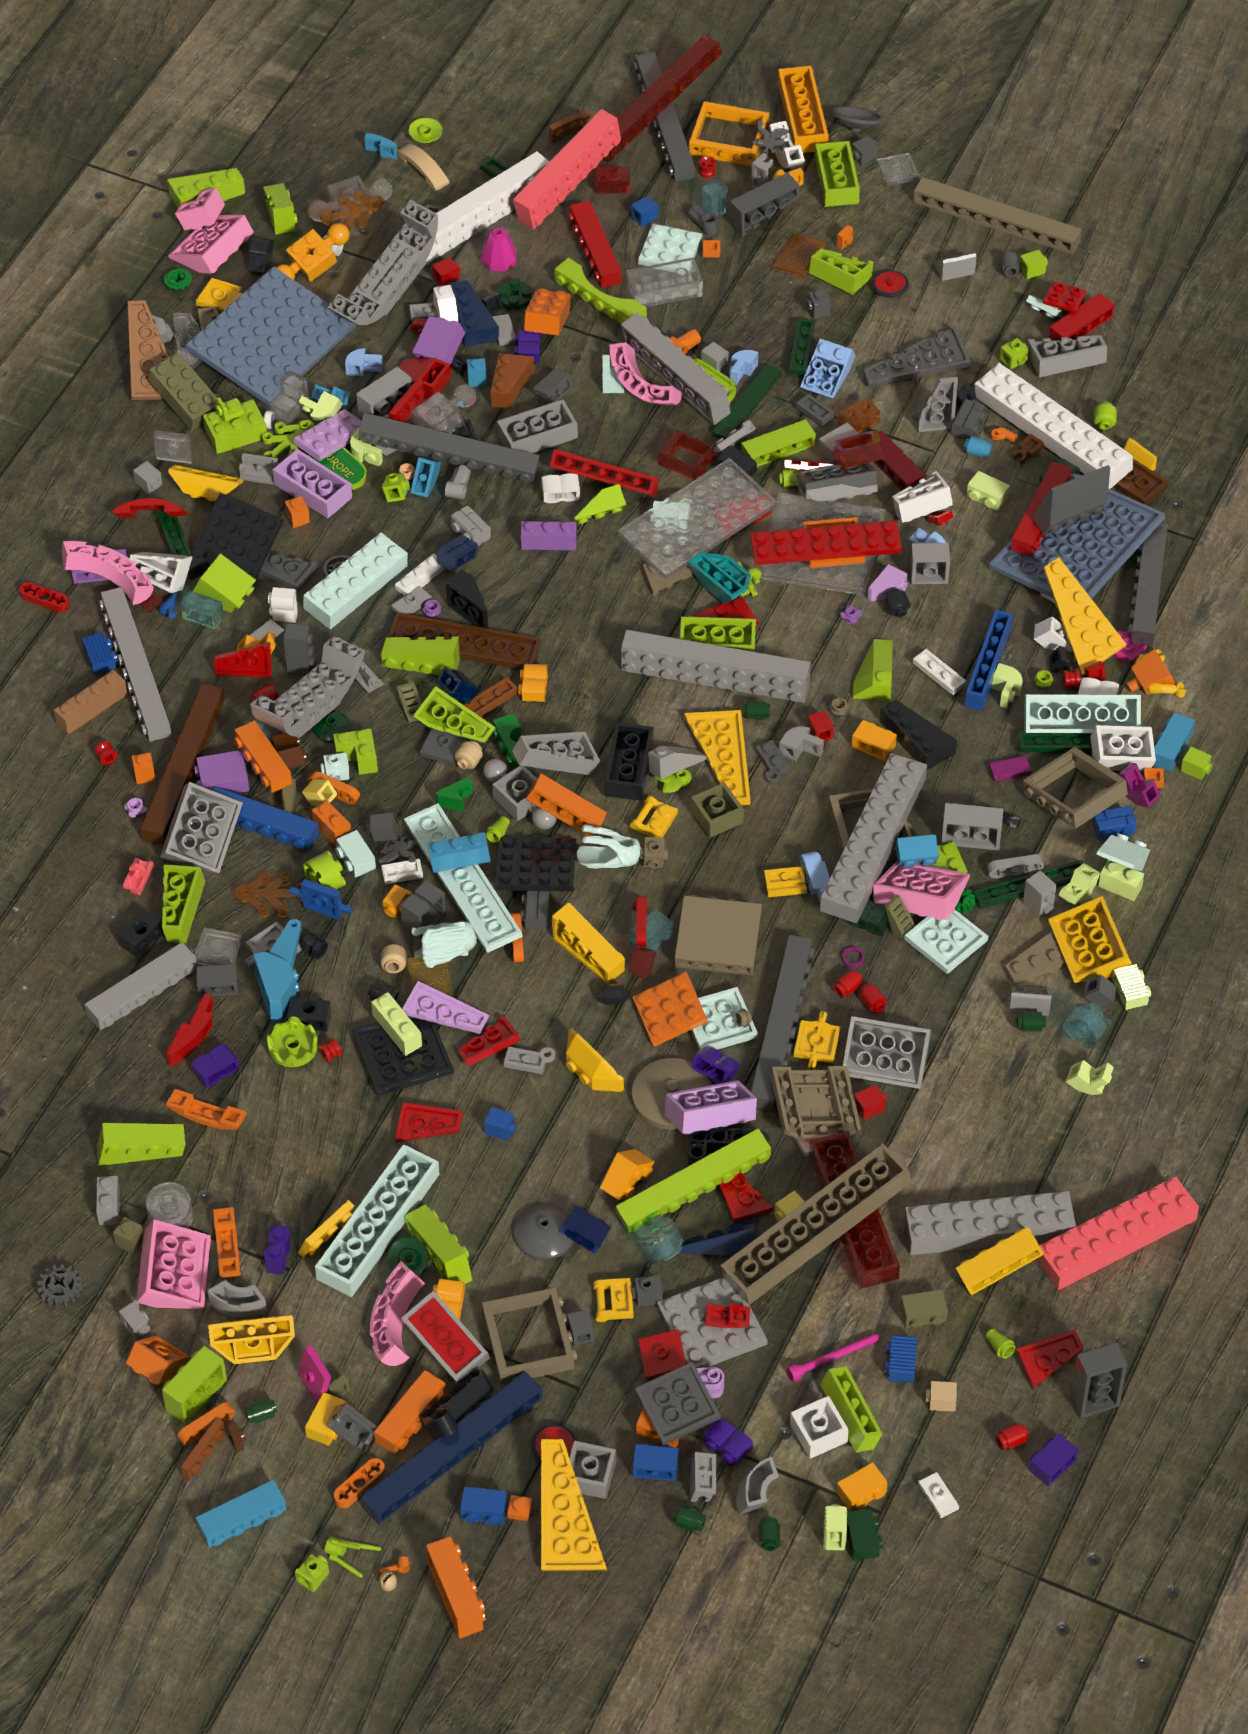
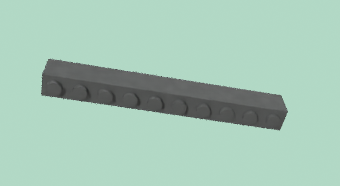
M656 53L636 55V62L633 63L634 72L638 73V84H641L642 95H645L646 107L649 106V116L653 118V128L657 129V140L661 141L662 153L665 152L664 158L665 163L669 164V175L673 176L674 182L695 179V166Z
M367 413L363 415L358 434V440L367 444L373 443L383 448L389 447L400 452H410L417 456L430 457L437 461L443 460L453 465H464L470 469H480L490 474L503 475L506 478L513 477L523 482L534 483L539 465L540 455Z
M789 935L751 1091L757 1098L756 1109L774 1112L775 1104H777L770 1069L772 1067H788L789 1060H786V1057L791 1055L793 1045L790 1043V1040L795 1039L796 1035L794 1023L799 1022L800 1011H798V1007L803 1005L804 995L801 994L802 990L806 991L808 979H805L806 974L810 975L812 963H809V960L813 959L815 954V947H812V939L793 935Z

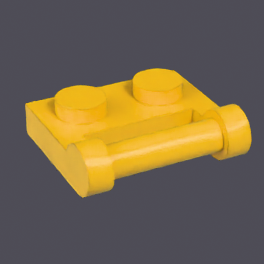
M647 796L644 801L645 805L636 819L632 820L630 827L634 831L649 837L663 838L677 816L678 809L659 802L652 796ZM651 808L655 809L647 825L642 824Z
M631 1278L594 1281L593 1287L596 1291L597 1312L595 1314L597 1322L634 1318ZM605 1289H610L612 1310H606Z

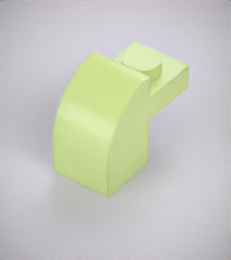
M325 391L317 403L304 396H301L298 401L302 406L301 409L311 414L310 416L313 421L318 423L338 413L343 405L339 398Z
M358 428L350 439L351 454L361 463L365 460L370 464L380 466L383 462L382 450L375 447L373 443L367 444L358 440Z
M999 663L993 675L992 689L1002 691L1000 707L1008 708L1009 703L1014 701L1015 696H1021L1022 676L1015 668Z
M1085 863L1075 869L1070 883L1060 890L1059 896L1068 903H1073L1074 905L1077 903L1083 904L1092 893L1100 872Z
M1082 1060L1071 1066L1065 1082L1080 1092L1090 1095L1102 1094L1104 1086L1112 1078L1111 1073L1114 1067L1106 1063L1095 1069Z

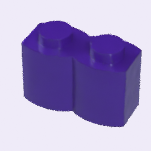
M519 328V334H515V344H518V346H515V355L533 356L534 362L539 363L541 333L524 331V328Z
M225 1044L213 1047L208 1054L196 1057L191 1063L192 1072L205 1087L216 1084L223 1077H227L239 1069L238 1058Z
M706 1046L698 1051L691 1063V1067L696 1072L708 1075L712 1081L718 1084L727 1083L735 1078L740 1066L736 1060L723 1056L717 1049Z
M273 1225L268 1235L269 1243L264 1251L267 1273L282 1275L287 1267L286 1256L291 1249L290 1232L288 1226Z
M723 1418L717 1420L703 1435L705 1447L711 1452L715 1451L721 1454V1458L727 1464L737 1466L753 1449V1441Z

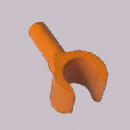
M406 1556L399 1557L398 1564L380 1568V1574L387 1571L407 1573L410 1568L409 1558Z

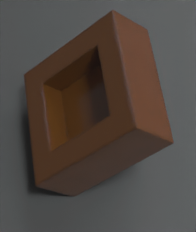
M235 1422L227 1425L229 1437L236 1453L244 1450L243 1441H246V1437L242 1428L238 1429Z

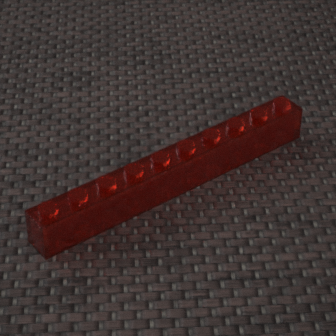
M704 34L617 117L621 140L603 158L604 161L609 163L622 149L722 55L718 41Z

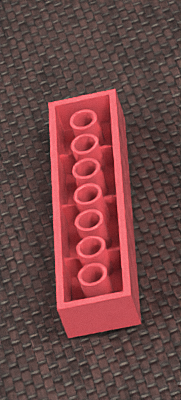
M601 109L513 199L518 221L534 230L587 177L588 173L596 168L598 163L620 143V130L615 116Z
M1175 1176L1039 1245L1044 1255L1035 1260L1056 1289L1060 1290L1197 1220L1199 1206Z

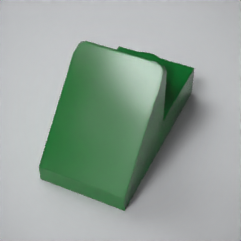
M467 777L435 792L436 804L439 803L442 808L464 811L462 798H467L473 794L472 780Z

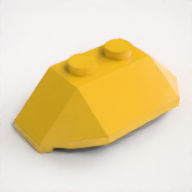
M179 465L169 468V474L183 493L190 494V497L193 498L205 497L208 501L215 502L220 493L226 495L243 483L242 478Z
M573 1028L569 1029L566 1050V1066L569 1071L576 1073L580 1081L584 1085H588L592 1090L623 1091L624 1078Z
M293 1315L235 1320L208 1325L210 1346L233 1364L275 1360L295 1337Z

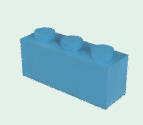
M1174 712L1171 719L1168 718L1166 720L1165 730L1159 733L1158 743L1154 745L1155 766L1172 772L1194 732L1196 720Z
M485 832L427 843L433 873L491 862Z

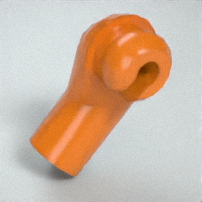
M1004 427L991 431L993 440L1007 439L1015 443L1018 438L1017 434Z

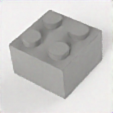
M913 543L910 559L911 584H948L950 568L949 543Z
M574 1441L569 1459L581 1494L607 1499L616 1465V1449Z

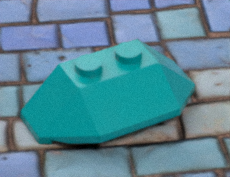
M702 551L688 560L689 566L702 586L724 604L747 591L751 574L731 557L721 554H708Z

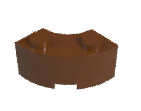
M286 733L271 737L272 746L288 769L305 765L307 755L305 750H301V743L298 737Z

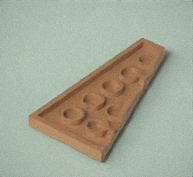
M128 301L131 400L164 399L148 379L149 369L169 358L168 353L161 341L158 329H156L146 301Z

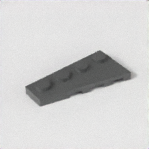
M280 553L276 555L268 554L260 574L298 591L318 568V562L311 561V563H308L297 557L291 559Z

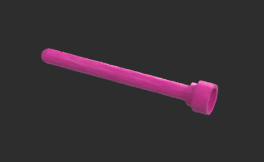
M872 1334L802 1365L791 1364L786 1367L787 1375L791 1382L800 1380L801 1376H804V1373L877 1342L879 1335Z

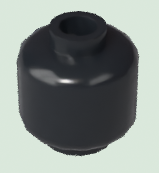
M898 588L888 591L885 594L884 604L889 615H897V617L906 615L907 610L911 606L906 592Z

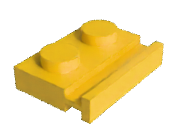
M803 866L764 870L768 897L807 894Z

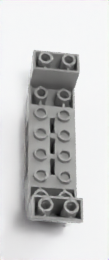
M410 199L400 212L405 222L401 230L348 299L337 294L328 308L358 325H368L379 320L384 315L387 316L427 263L426 260L432 250L437 234L438 214Z
M333 636L324 643L321 663L279 698L273 701L261 695L251 703L254 717L288 735L300 738L340 704L359 671L365 650Z

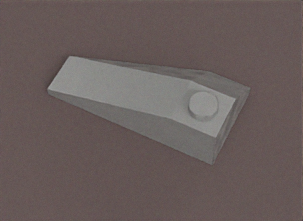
M957 377L940 378L919 416L918 432L952 429V423L955 419Z

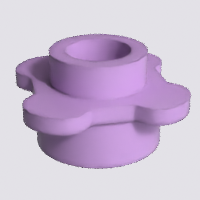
M132 798L124 805L125 809L129 812V816L132 818L141 813H146L147 808L143 806V802L139 798Z

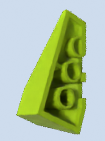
M873 640L853 682V699L891 700L893 640Z
M436 686L413 716L429 728L485 743L496 729L493 725Z

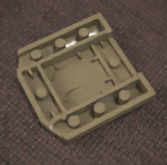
M828 1066L826 1070H792L791 1067H772L770 1069L783 1134L802 1142H842L860 1131L861 1125L847 1066Z

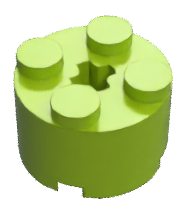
M329 851L303 863L307 880L311 879V881H315L320 885L333 887L336 890L346 885L340 873L342 866L338 860L334 861Z

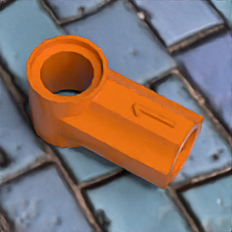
M695 329L688 331L678 338H669L675 346L681 348L685 355L689 349L701 343V337Z

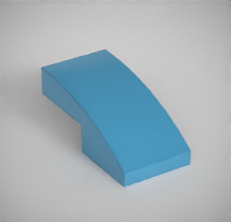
M366 133V150L380 152V157L397 159L396 143L385 137Z
M315 384L310 397L311 401L317 403L325 391L339 398L343 403L341 408H346L350 396L349 392L334 387L331 391Z

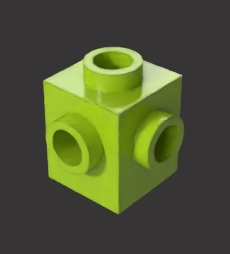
M1018 338L1007 342L1000 349V360L1010 370L1027 361L1028 347Z
M404 473L386 475L385 481L382 483V490L387 502L405 500L407 491L410 489L409 481L405 479Z

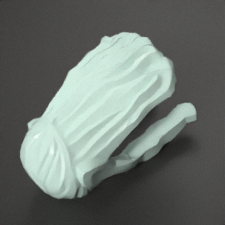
M586 824L582 826L581 829L584 832L608 835L612 838H603L601 836L583 837V843L608 846H580L576 856L579 864L587 868L597 869L629 867L638 862L641 852L638 839L621 836L617 832L603 827H593Z
M469 922L440 923L438 925L418 928L413 927L411 930L414 936L423 934L421 940L422 949L416 950L414 956L415 959L422 958L425 965L429 968L447 963L459 955L467 956L469 951L477 944L476 932Z

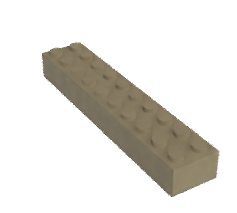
M884 1144L880 1145L721 1265L723 1277L750 1305L912 1183L909 1169Z

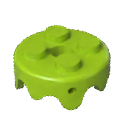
M295 1016L290 1017L285 1023L276 1024L271 1035H267L270 1056L279 1065L292 1068L307 1064L315 1057L318 1050V1037L313 1026L301 1023L299 1018ZM290 1043L298 1044L296 1048L288 1047Z

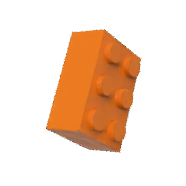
M536 289L525 311L524 331L559 336L570 313L571 294L563 291L553 292L547 289Z

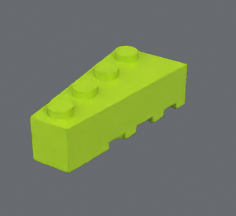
M237 168L167 179L169 195L177 208L183 203L196 201L201 191L212 188L217 189L223 201L245 194L244 179Z
M164 865L162 929L167 942H187L206 882L201 867Z

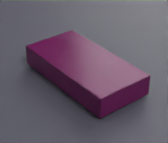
M1026 756L989 763V769L994 782L1031 775V768Z

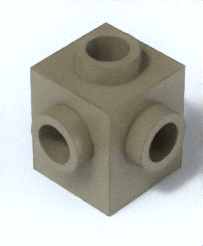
M645 837L644 848H641L640 859L644 860V867L652 869L663 868L664 860H668V849H664L665 838Z

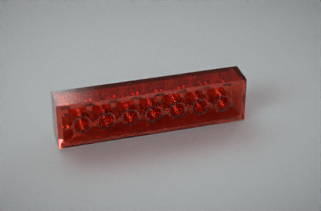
M849 1131L809 1140V1156L822 1189L860 1161ZM877 1208L840 1236L859 1289L899 1279L900 1264Z

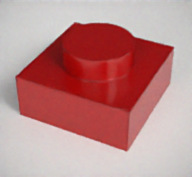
M939 510L927 517L929 523L941 526L948 523L947 520L953 518V513L951 510Z
M1098 661L1084 668L1085 678H1094L1099 681L1106 679L1103 662Z

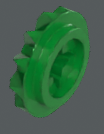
M172 269L164 277L165 286H168L170 290L173 288L176 291L178 289L184 290L185 287H189L190 283H192V275L185 269Z
M964 888L961 894L963 902L961 904V901H958L955 910L959 913L969 912L975 905V895L972 894L971 889L967 890Z

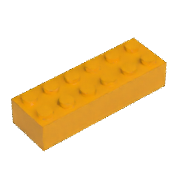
M812 66L778 69V87L794 146L801 145L803 153L815 152V144L828 143V132Z

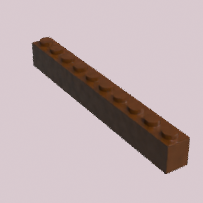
M202 684L200 690L196 691L195 702L193 705H190L189 716L183 722L182 733H179L177 736L176 747L171 750L170 761L165 764L164 775L158 781L157 792H154L152 795V804L150 807H147L146 818L140 824L139 832L142 835V841L164 846L183 787L193 779L197 758L202 757L225 702L224 688Z

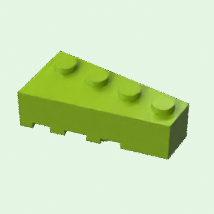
M386 637L381 653L382 666L425 674L442 675L444 677H455L460 662L459 637H452L451 640H444V637H436L435 640H426V637H418L416 640H411L409 637Z
M102 1123L97 1142L98 1166L182 1156L185 1148L184 1124Z
M425 1204L404 1215L408 1231L413 1238L420 1240L425 1245L429 1261L435 1263L438 1274L442 1279L446 1277L447 1280L460 1281L465 1284L473 1280L467 1258L469 1257L468 1250L464 1245L461 1246L455 1234H450L445 1222L439 1221L438 1215L434 1210L431 1211Z

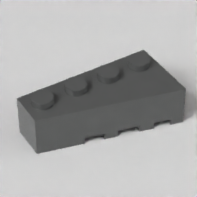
M787 172L730 201L731 226L741 237H744L747 234V230L751 227L754 229L760 225L759 222L765 217L769 219L778 208L783 209L799 197V184Z

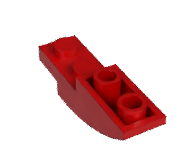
M204 994L202 1000L198 1001L194 1016L190 1017L189 1023H182L179 1030L176 1029L171 1045H168L165 1053L170 1066H174L188 1057L209 1034L214 1025L211 1013L214 1007L212 995Z

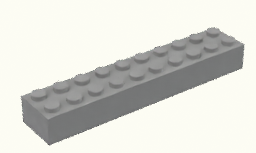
M626 630L621 646L622 671L639 673L647 676H656L803 703L806 701L810 686L811 662L631 630Z
M893 753L890 754L821 896V912L854 923L858 922L874 889L873 884L877 882L926 780L927 764Z

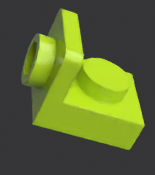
M220 397L216 398V412L218 416H222L225 422L245 414L244 408L237 398L224 403Z

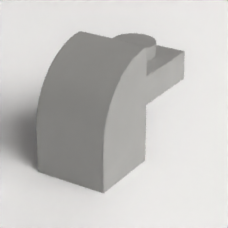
M794 727L788 730L779 742V750L782 755L797 761L802 751L818 757L823 753L824 740L810 735L809 727Z

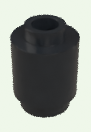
M377 981L375 984H371L368 995H370V1000L373 1001L388 992L397 1001L399 991L395 990V987Z
M623 984L599 987L600 1003H605V1005L624 1004L625 999H628L627 987L624 988Z

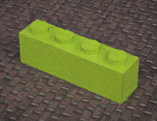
M805 419L742 442L741 453L754 459L757 462V467L815 446L816 433Z
M847 1366L829 1369L820 1385L826 1397H830L849 1429L848 1439L854 1451L874 1450L882 1436V1432Z

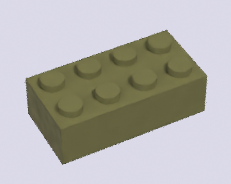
M179 352L149 369L148 381L191 431L204 424L203 415L216 411L217 397Z

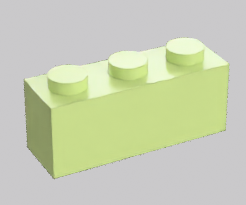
M388 992L371 1002L374 1018L405 1056L422 1047L421 1032Z

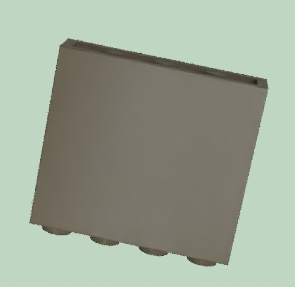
M697 895L684 896L675 954V967L754 976L762 904L754 901L739 902L735 899L720 900L716 897L702 898Z

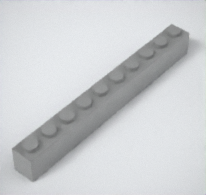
M120 587L101 592L102 600H99L101 611L106 613L103 614L106 625L110 624L108 628L110 638L115 639L113 646L115 652L119 651L117 657L120 666H124L122 669L124 679L129 680L127 687L129 693L134 695L131 698L134 707H138V710H136L138 720L143 721V724H141L143 735L148 736L149 742L170 737V724L123 588Z

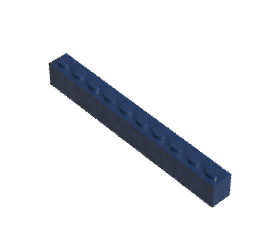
M526 1371L522 1375L515 1376L505 1388L498 1389L493 1397L489 1400H484L475 1411L467 1413L457 1424L459 1428L454 1434L446 1438H434L424 1450L417 1451L407 1463L400 1464L390 1476L383 1477L373 1489L366 1490L361 1497L362 1508L378 1525L542 1400V1387Z

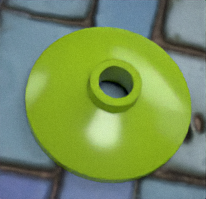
M421 118L415 120L409 126V135L413 140L420 143L434 142L442 135V126L434 119Z

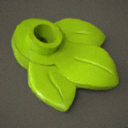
M683 769L662 779L653 775V778L664 783L663 793H671L689 785L692 775L688 770Z

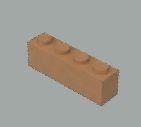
M112 670L54 709L56 724L69 735L127 695L125 680Z

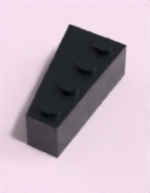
M894 700L881 707L880 723L887 730L897 734L896 740L915 761L927 764V770L956 754L957 740L898 700Z

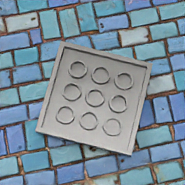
M724 1277L657 1302L658 1310L668 1330L679 1329L681 1332L686 1364L693 1362L696 1368H707L763 1347L768 1343L751 1307L748 1328H718L704 1325L707 1303L728 1307L730 1303L750 1307Z

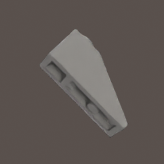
M659 746L648 752L650 773L662 779L706 760L707 756L696 749Z

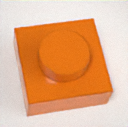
M847 225L837 234L838 248L843 249L852 243L854 238L853 227Z
M703 240V257H720V240Z
M1144 768V779L1153 780L1157 788H1164L1163 768Z
M511 1495L507 1518L529 1521L533 1499Z

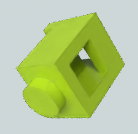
M311 1554L302 1566L296 1569V1582L314 1593L329 1574L328 1561L321 1555L315 1557Z

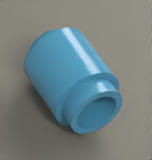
M973 436L966 440L964 446L967 454L981 458H988L992 448V444L988 443L987 440Z

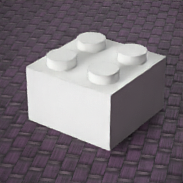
M829 1396L791 1412L790 1426L809 1459L848 1442L849 1429Z

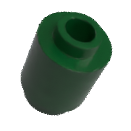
M747 700V704H743V715H746V719L764 720V718H769L770 703Z
M1023 1011L1022 1013H1017V1029L1027 1032H1042V1028H1046V1016H1042V1012Z
M268 1397L249 1403V1406L244 1407L249 1423L255 1422V1424L275 1417L274 1413L277 1412L274 1400H269Z
M682 1505L680 1509L676 1508L673 1521L676 1522L675 1526L693 1532H702L706 1515L702 1514V1511Z
M774 1517L762 1518L758 1525L759 1546L765 1551H774L781 1545L780 1524Z

